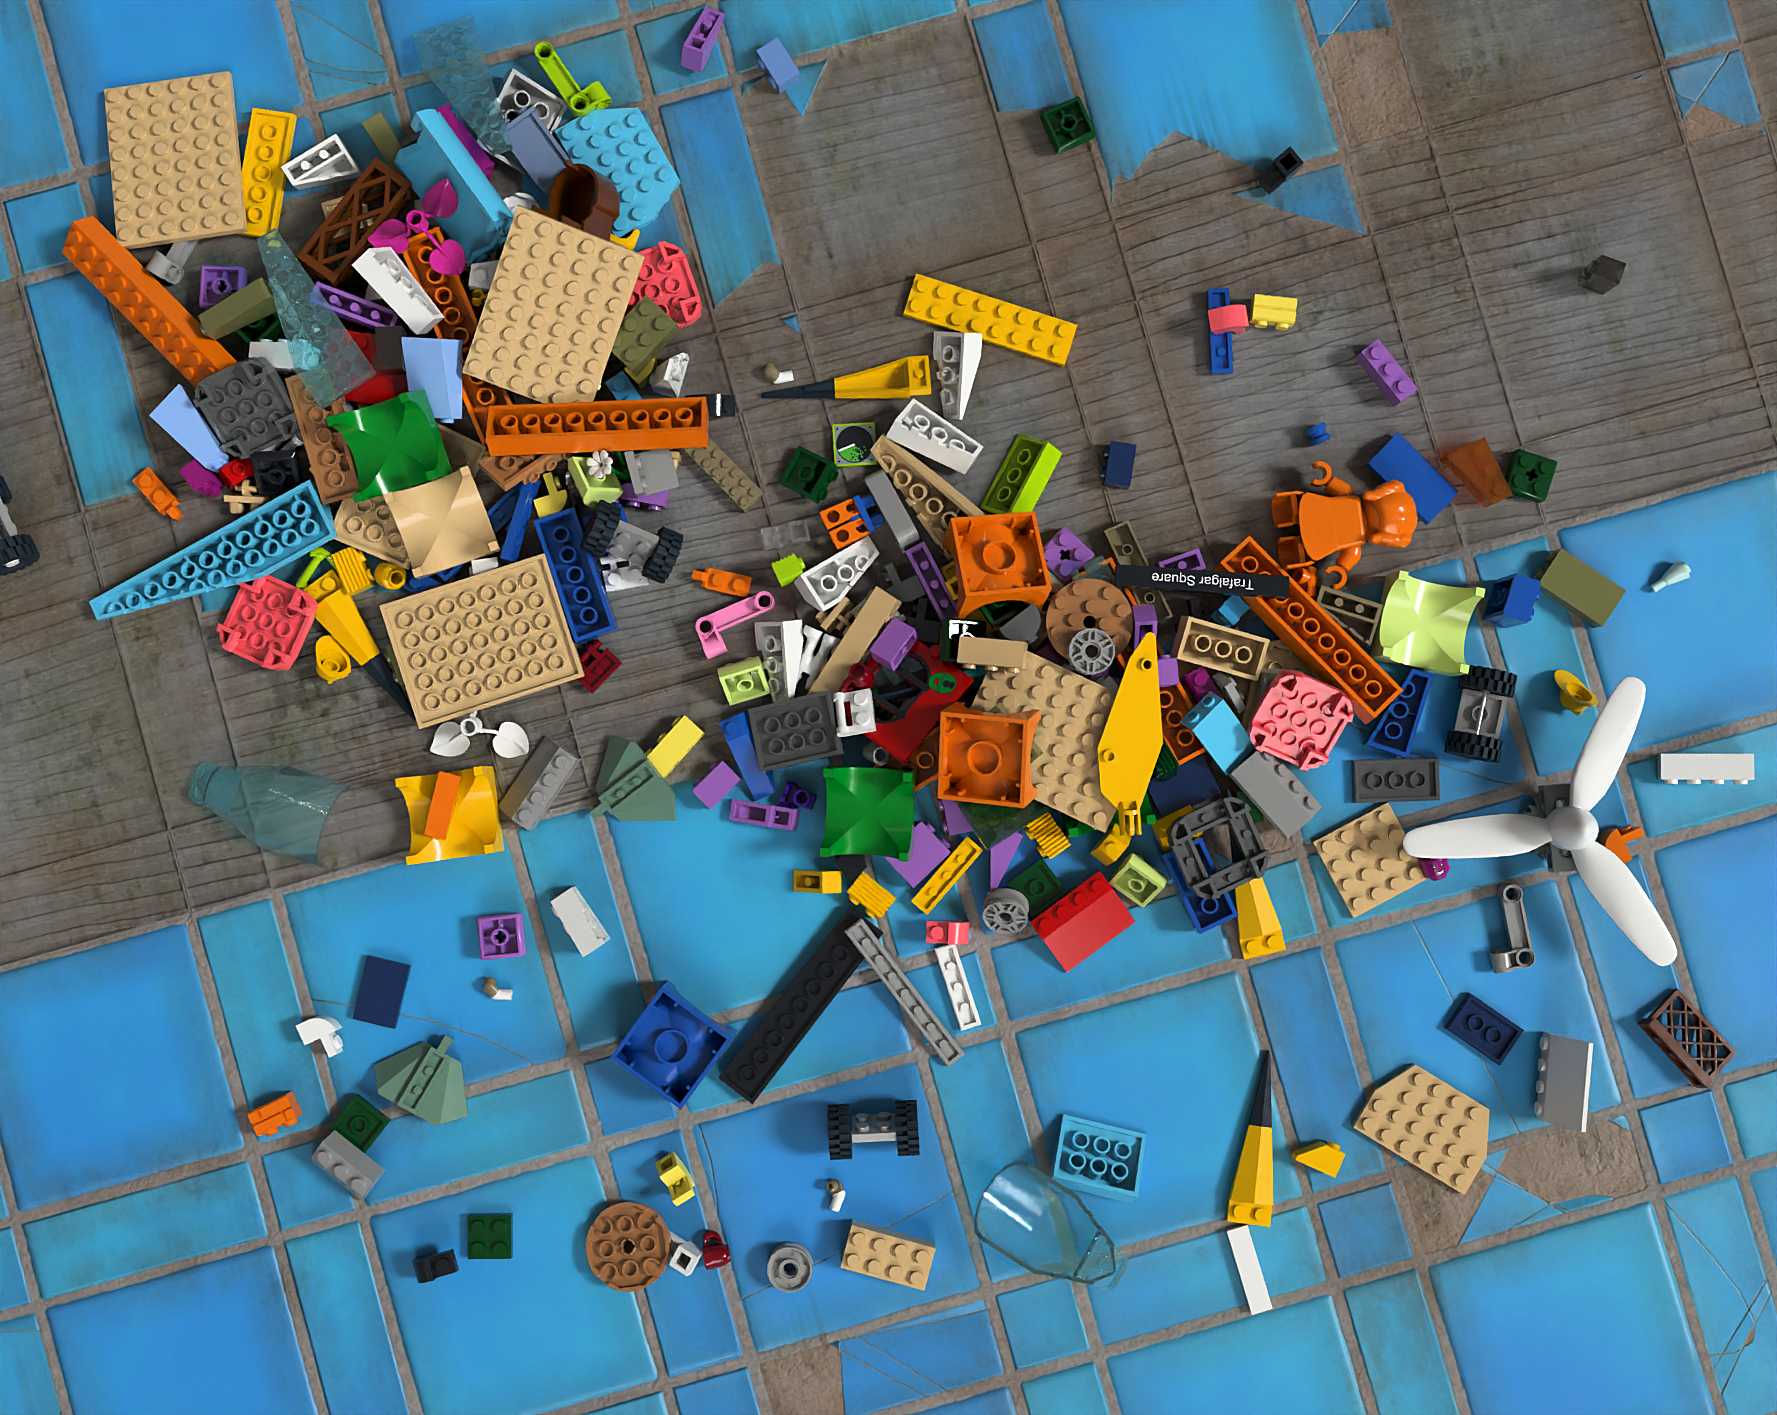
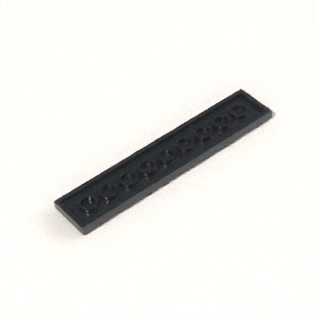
M851 906L719 1076L720 1080L751 1104L755 1102L864 960L863 955L844 930L862 918L878 940L884 932Z

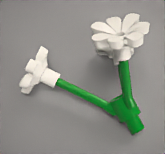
M602 450L601 453L595 451L593 453L594 459H587L586 464L592 466L588 473L593 476L595 475V478H602L604 474L613 472L616 474L617 479H621L626 483L632 482L628 465L620 451H615L621 463L618 469L611 467L613 460L608 457V453L605 450ZM569 469L565 476L566 484L571 481L573 482Z

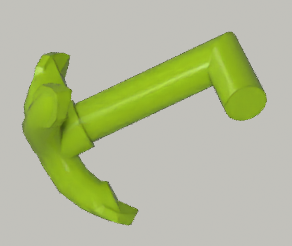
M320 546L309 552L310 557L313 558L296 582V587L302 590L309 586L308 580L324 558L337 571L331 559V553Z

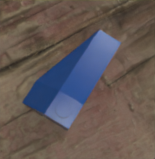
M748 711L720 722L721 730L754 800L757 801L775 793L773 770L762 773L759 769Z

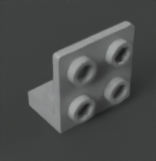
M653 449L635 454L633 450L624 452L634 492L638 498L680 487L670 449Z

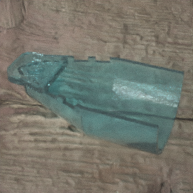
M205 762L199 765L196 770L189 795L193 802L206 806L255 845L318 867H324L325 863L318 861L317 854L322 829L335 801L343 792L350 790L351 786L292 766H222L212 762Z
M1025 1161L1012 1162L999 1171L984 1190L978 1203L974 1218L975 1233L978 1238L1034 1274L1095 1285L1107 1292L1116 1287L1128 1264L1127 1254L1115 1246L1104 1229L1093 1218L1092 1213L1081 1202L1080 1197Z

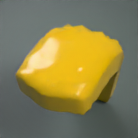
M636 228L625 239L611 234L610 242L633 251L640 231Z

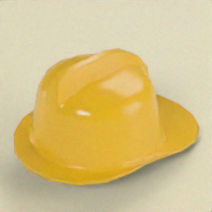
M332 635L319 638L315 647L316 671L318 675L327 680V684L347 677L351 672L349 652Z
M1557 670L1554 673L1555 682L1561 688L1559 693L1560 702L1572 713L1580 715L1588 706L1591 707L1598 704L1596 695L1587 689L1576 676L1565 670Z

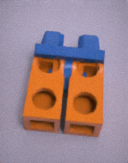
M871 494L862 497L857 495L852 499L819 512V516L827 532H829L837 552L875 533V529L884 523L879 512L869 517L866 511L875 506Z

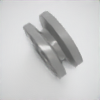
M1087 628L1076 633L1070 639L1067 647V658L1070 665L1077 672L1084 675H1095L1105 671L1111 665L1115 656V646L1112 639L1104 631L1096 628ZM1087 646H1093L1096 649L1094 658L1086 655L1085 649Z
M1009 888L993 890L986 896L984 901L983 921L988 928L998 933L1013 934L1019 932L1026 926L1029 903L1027 898L1016 890Z
M785 1242L778 1245L772 1251L767 1264V1275L775 1288L783 1292H795L806 1286L812 1276L813 1259L805 1246L797 1242ZM792 1263L796 1269L789 1271L784 1265Z

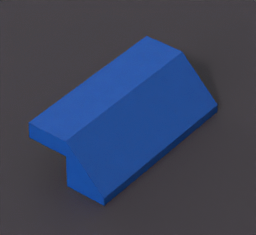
M1398 432L1365 465L1383 483L1393 479L1402 482L1406 492L1414 499L1417 517L1425 525L1439 514L1459 492Z

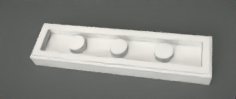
M946 944L934 948L961 1031L981 1025L956 945Z
M1242 1224L1225 1229L1251 1314L1254 1315L1273 1309L1248 1225Z

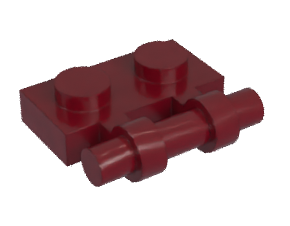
M598 638L592 644L589 643L585 647L586 650L579 656L585 677L578 678L577 680L592 694L623 664L608 648L602 653L598 651L603 645ZM593 655L596 659L587 667L584 663Z

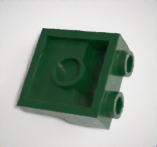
M798 446L778 483L798 493L800 496L819 504L820 500L824 501L828 495L827 488L830 482H835L838 478L839 472L837 470L839 467L832 461Z

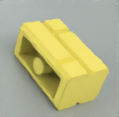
M1254 294L1251 298L1249 323L1254 324V327L1266 328L1267 325L1275 326L1277 330H1288V327L1291 328L1295 324L1297 298Z

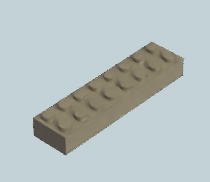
M709 437L708 447L682 448L745 513L764 495Z
M1129 520L1103 531V535L1117 564L1149 566ZM1129 588L1138 606L1154 605L1157 624L1173 617L1161 590Z

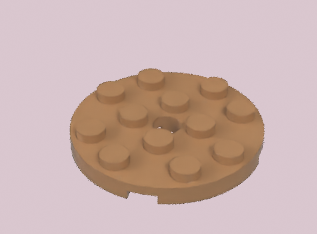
M1081 579L1063 587L1051 600L1046 615V632L1053 648L1058 654L1068 660L1067 647L1070 639L1076 633L1087 629L1083 624V620L1085 617L1091 616L1095 619V626L1093 628L1104 631L1112 639L1115 646L1114 658L1117 657L1128 644L1133 630L1132 610L1123 593L1112 584L1099 579ZM1087 646L1085 653L1088 657L1094 658L1096 649L1093 646Z
M620 1202L606 1208L590 1226L587 1234L586 1255L590 1268L596 1277H599L608 1287L614 1290L633 1292L651 1285L663 1274L671 1257L672 1241L666 1222L657 1211L640 1202ZM626 1240L631 1241L635 1245L632 1252H627L624 1249Z

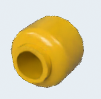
M383 561L377 565L374 577L380 586L388 590H397L405 584L407 574L403 567Z

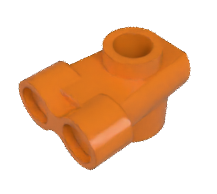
M1312 566L1297 568L1293 573V580L1312 599H1315L1317 590L1315 586L1319 582L1316 568Z

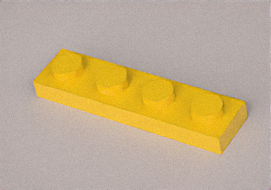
M966 836L913 897L911 902L928 915L983 850Z

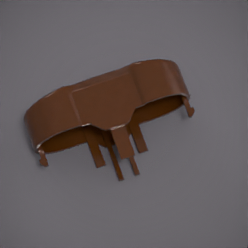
M565 160L563 165L566 168L555 177L550 187L547 211L535 205H532L531 210L610 241L611 227L620 215L619 194L614 183L608 177L585 164H573L572 160Z

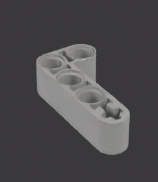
M880 469L864 477L865 484L892 531L901 553L905 554L906 550L920 544L919 534L884 470Z

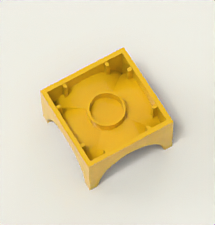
M479 766L446 772L463 777L446 840L424 835L439 774L395 779L396 787L401 790L405 798L410 817L411 847L409 854L406 856L407 865L505 851L493 766Z

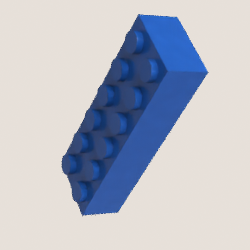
M572 507L534 520L575 643L582 644L619 631L595 557L580 550L584 528L579 511Z

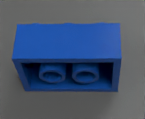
M1517 573L1494 580L1482 621L1503 628L1518 626L1531 621L1534 615V602L1538 600L1541 594V588H1539L1541 581Z

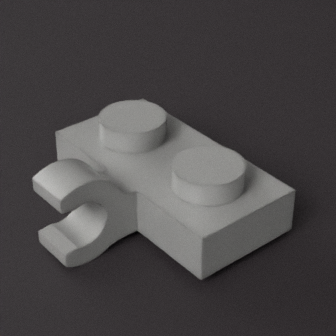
M1219 671L1213 676L1214 680L1211 679L1213 685L1216 686L1215 689L1222 692L1227 703L1241 713L1246 709V706L1242 701L1244 696L1238 689H1235L1236 682L1229 675L1226 677L1223 672Z

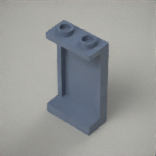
M525 106L516 113L518 117L513 121L507 119L499 125L501 129L498 132V136L546 199L549 196L550 187L555 177L566 168L563 164L565 160H569V157L538 117L534 106L529 109Z

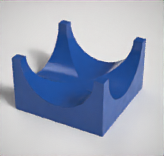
M668 980L657 992L610 1058L681 1110L737 1031L731 1026L720 1024L688 1002L677 991L675 985Z

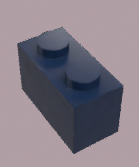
M1111 441L1109 446H1105L1103 459H1106V465L1101 468L1100 480H1103L1102 486L1124 490L1129 489L1137 445Z

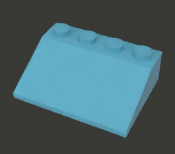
M1063 1114L1048 1184L1132 1204L1139 1194L1147 1134Z

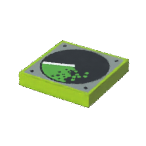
M875 422L832 424L835 465L839 468L877 465V459L870 451L876 443Z

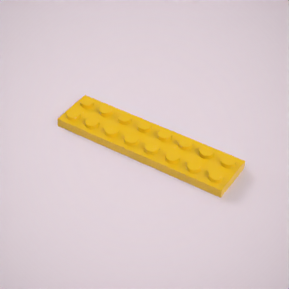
M917 273L903 313L904 316L954 332L982 334V341L1063 367L1077 328L1076 324Z

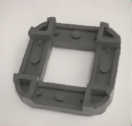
M1234 797L1216 799L1178 817L1167 828V839L1170 849L1188 889L1196 897L1217 899L1220 898V895L1253 879H1259L1265 874L1270 852L1265 850L1249 813L1251 810L1249 805ZM1227 820L1243 859L1208 875L1192 838L1194 835Z

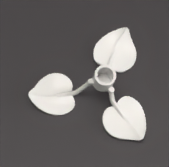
M478 711L470 714V718L463 720L461 725L452 721L441 724L435 732L430 748L431 752L441 756H458L466 752L470 745L467 736H472L479 732L496 734L493 739L495 752L502 757L513 758L527 754L529 742L524 730L513 722L502 723L499 731L482 728L481 720L475 717Z

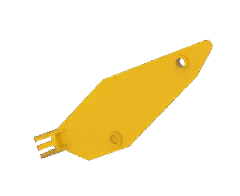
M1152 632L1146 633L1129 658L1097 747L1100 792L1118 810L1120 837L1126 835V830L1128 836H1134L1135 831L1137 835H1142L1140 807L1163 744L1156 636ZM1146 660L1150 663L1147 669L1143 666Z

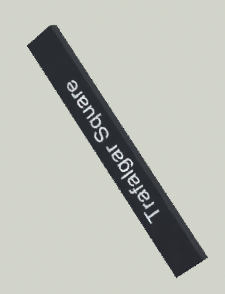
M1120 564L1115 566V587L1276 599L1289 598V576Z

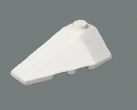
M934 331L933 357L938 363L939 371L936 374L937 379L941 380L942 390L940 397L944 418L963 419L981 357L982 334Z
M682 352L673 356L656 368L655 373L651 374L649 385H652L653 392L674 398L679 397L689 361L687 353Z
M867 536L801 574L794 584L805 601L819 611L824 612L844 598L880 553L870 537Z
M802 620L755 622L756 646L758 651H762L764 658L762 666L763 669L768 671L770 678L768 686L773 702L793 699L803 646Z

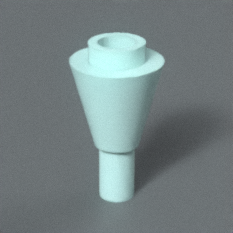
M1677 560L1662 578L1650 585L1654 592H1657L1666 585L1690 578L1689 573L1691 570L1684 561L1680 563Z

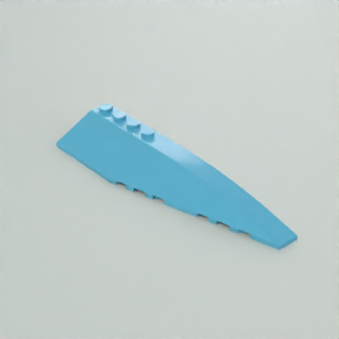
M307 480L89 601L96 619L101 621L263 578L337 537L329 504L322 505L316 483Z

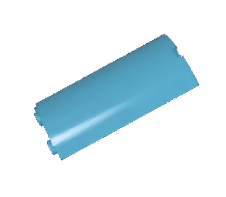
M435 109L418 111L415 113L410 124L415 132L422 130L418 141L413 145L400 149L394 163L403 176L412 183V188L421 201L435 184L444 179L450 181L458 198V208L448 218H441L436 215L434 219L449 239L455 240L462 246L466 256V263L469 267L474 263L486 262L490 254L500 246L505 245L514 215L440 112L437 113Z

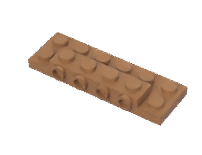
M328 367L318 368L285 378L322 505L352 498L358 488V473L354 457L344 437L338 430L328 426L326 417L345 413L343 408L345 397L343 393L334 388Z
M574 453L490 456L488 454L478 461V465L503 490L507 491L520 481L524 485L529 482H536L540 474L546 470L552 471L563 458L567 460Z

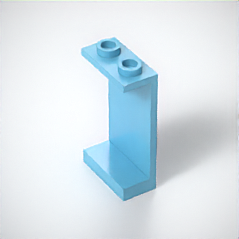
M1211 691L1180 721L1181 724L1195 734L1212 757L1211 764L1226 776L1255 748L1247 731L1226 702Z

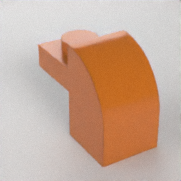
M1626 825L1620 828L1619 831L1617 828H1608L1600 835L1598 843L1615 853L1623 863H1627L1633 859L1625 844L1643 836L1644 833L1641 827Z

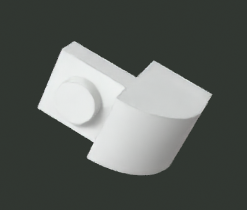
M321 1015L296 1025L304 1045L320 1038L329 1058L343 1051V1042L340 1036L335 1034V1031L341 1029L342 1026L336 1019Z
M669 1231L672 1241L669 1265L685 1276H689L695 1269L702 1251L693 1242H687Z

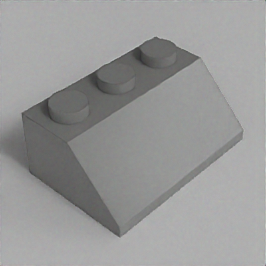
M335 1130L321 1142L311 1156L314 1164L361 1201L366 1198L385 1172L384 1168Z

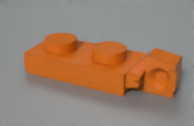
M147 467L132 480L160 513L165 516L169 514L172 519L177 521L184 516L177 507L180 504L178 502L179 499L152 468Z
M705 568L704 572L693 570L691 577L693 580L701 581V587H705L708 590L748 598L752 583V577L714 568Z

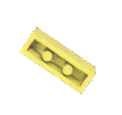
M685 715L682 718L680 716L677 717L671 724L672 730L668 734L664 732L657 740L659 744L654 749L650 748L645 753L664 779L705 734L701 728Z

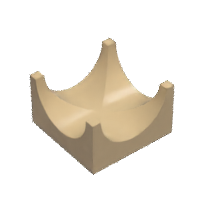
M468 466L459 468V470L450 475L420 486L383 494L403 539L411 562L412 572L416 579H422L500 551L497 538Z

